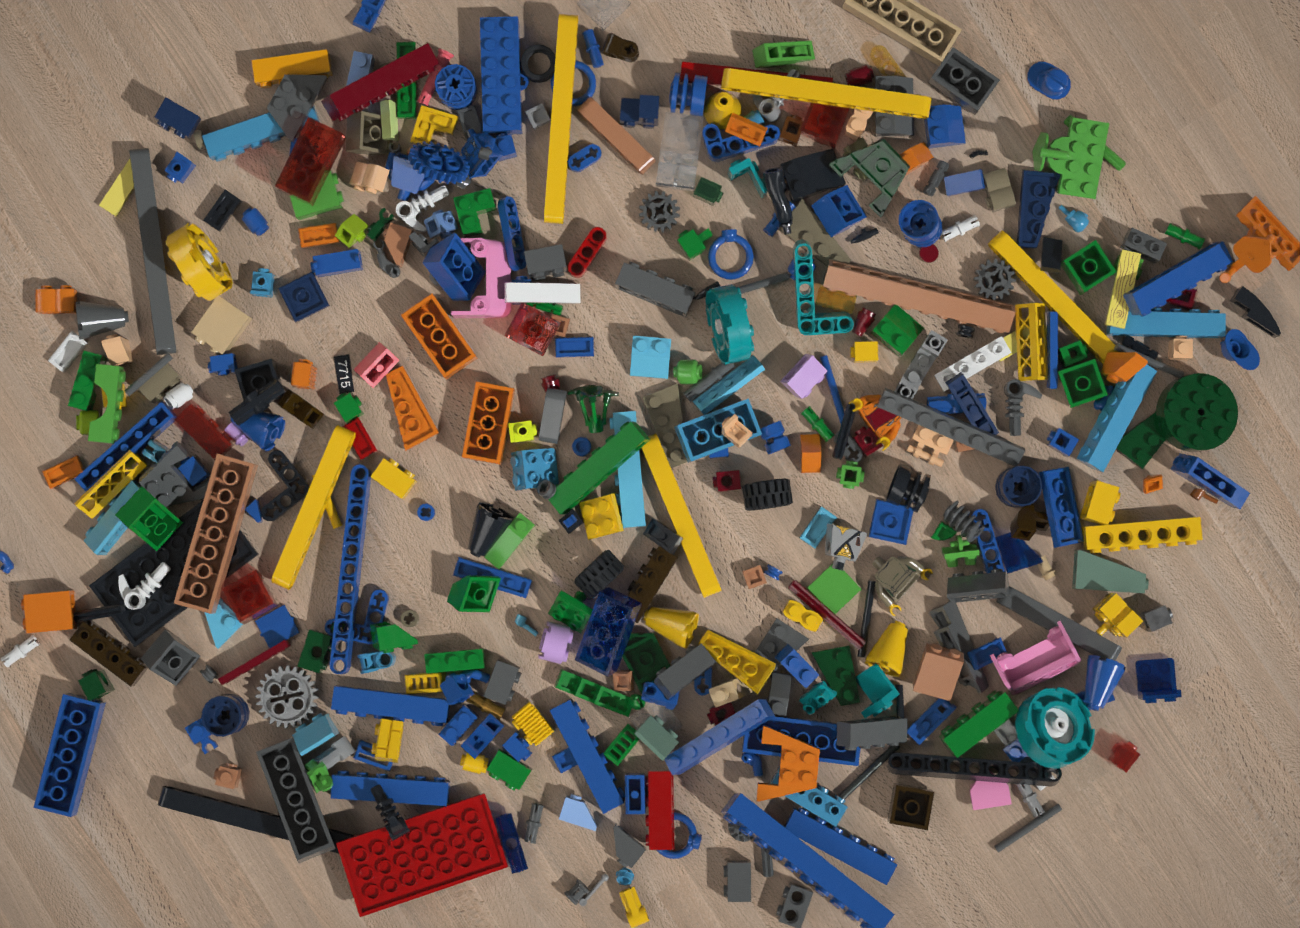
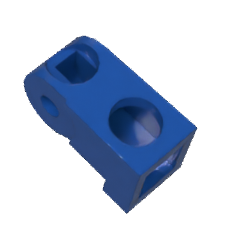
M645 682L641 699L645 702L665 706L666 709L673 710L677 705L679 692L668 700L655 683Z

